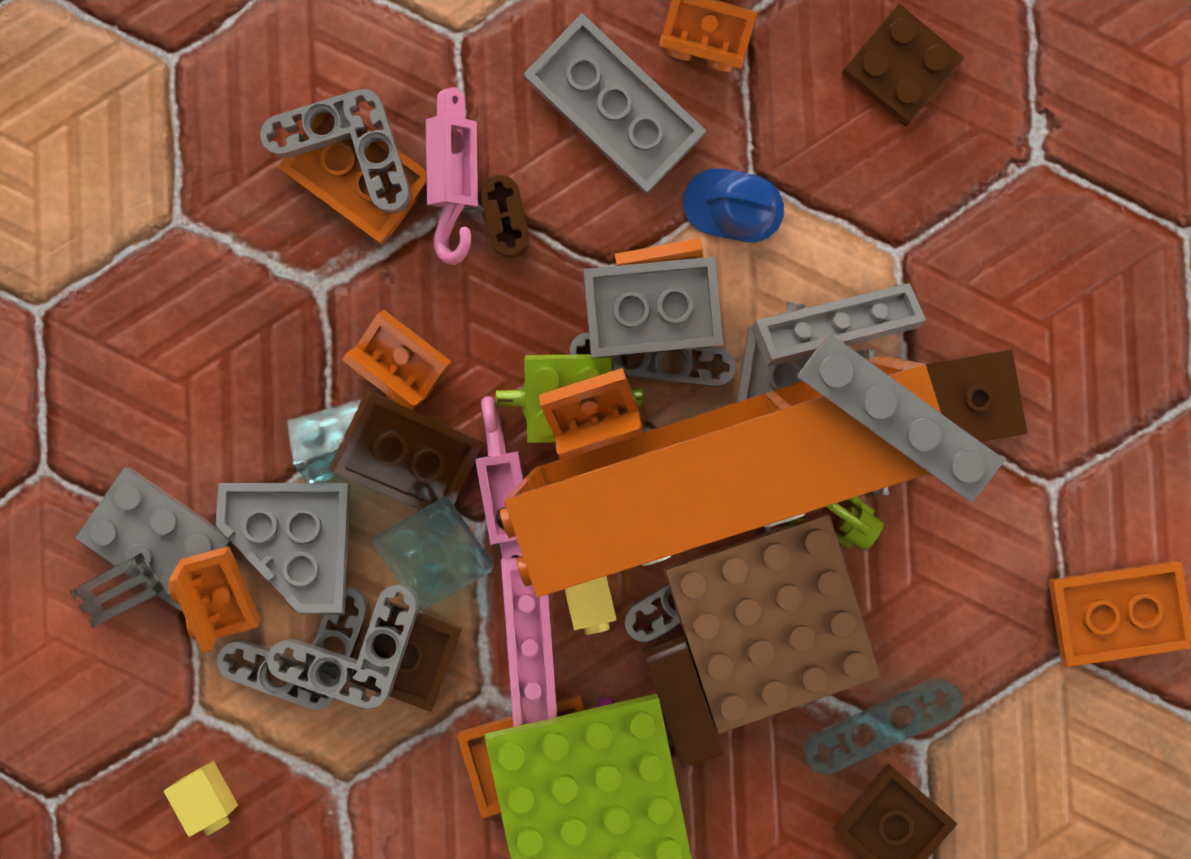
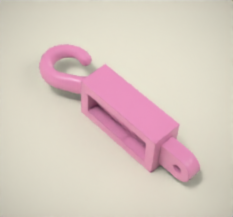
M456 87L443 89L438 94L437 116L426 119L427 205L443 207L434 236V249L437 257L446 264L457 265L465 259L469 252L471 231L467 227H462L459 230L460 243L453 252L449 247L450 234L456 219L463 209L478 207L477 121L465 119V99L463 93ZM451 133H452V151H451Z
M486 396L481 400V408L486 430L488 456L477 458L475 462L490 545L500 543L502 559H509L513 555L520 557L522 553L517 538H508L505 530L501 529L498 525L496 515L502 507H505L504 499L524 480L519 451L506 453L499 409L496 407V401L493 397Z

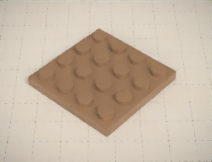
M823 513L663 568L703 694L718 734L880 678L830 514Z

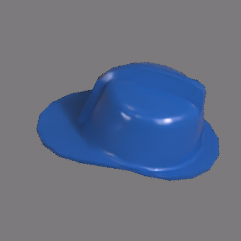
M708 169L698 173L688 183L683 194V209L688 221L697 230L709 235L757 243L774 234L779 229L784 217V203L779 190L770 181L749 173L729 169Z

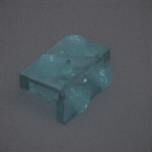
M362 399L287 421L293 464L306 483L325 482L337 476L328 469Z

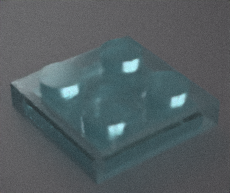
M447 495L378 534L372 541V545L400 584L408 585L416 591L420 600V612L492 572L494 563Z

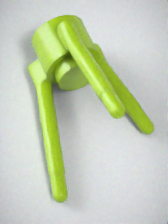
M858 496L847 499L855 508L850 507L846 510L838 503L826 506L841 518L837 528L842 533L837 531L835 533L838 542L847 549H850L855 544L860 549L866 551L874 544L883 529L884 523L873 516L875 510L862 502ZM797 518L786 523L793 524L805 519Z

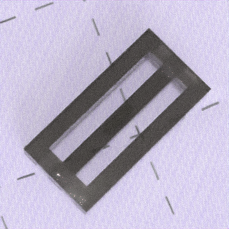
M141 552L78 585L70 593L74 599L80 596L84 603L79 607L83 613L87 611L91 613L93 617L88 621L92 627H95L158 595L164 590V587ZM136 566L141 572L97 596H94L91 591ZM145 581L149 585L148 588L105 610L101 607L102 603Z

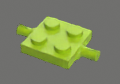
M591 354L526 355L524 358L525 382L522 390H496V407H522L527 420V443H555L554 434L540 407L539 395L611 372L612 356L591 357ZM643 388L632 389L638 406L643 407Z

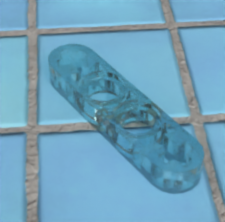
M935 678L928 680L808 737L804 744L803 753L805 760L819 774L828 775L952 719L962 708V693L957 686L946 679ZM939 688L943 692L951 694L946 699V708L942 709L936 704L924 708L929 714V717L925 719L922 710L914 702V699L917 697L924 704L934 701L936 699L935 691ZM906 705L913 711V721L906 728H896L891 723V713L896 707ZM866 723L874 728V739L867 746H857L852 742V731L857 725ZM842 733L845 744L852 751L845 755V751L841 747L829 753L831 761L828 763H824L820 758L813 759V756L819 753L817 745L824 742L828 748L841 744L835 737Z

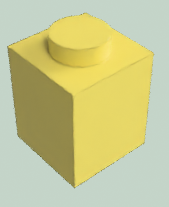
M607 576L564 589L574 630L583 628L585 635L600 633L610 629L609 622L617 621Z
M214 760L181 778L164 790L188 837L201 830L208 836L221 829L230 822L227 816L238 806Z

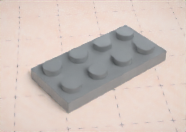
M583 13L523 74V78L645 195H648L706 133V129Z

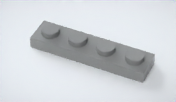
M910 283L756 320L751 329L765 364L768 367L813 355L828 333L847 346L920 328L926 319Z
M830 333L827 334L797 375L799 379L971 503L975 501L1005 461V459Z

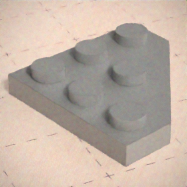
M219 483L216 512L217 528L230 539L297 613L301 615H345L350 485L348 483Z

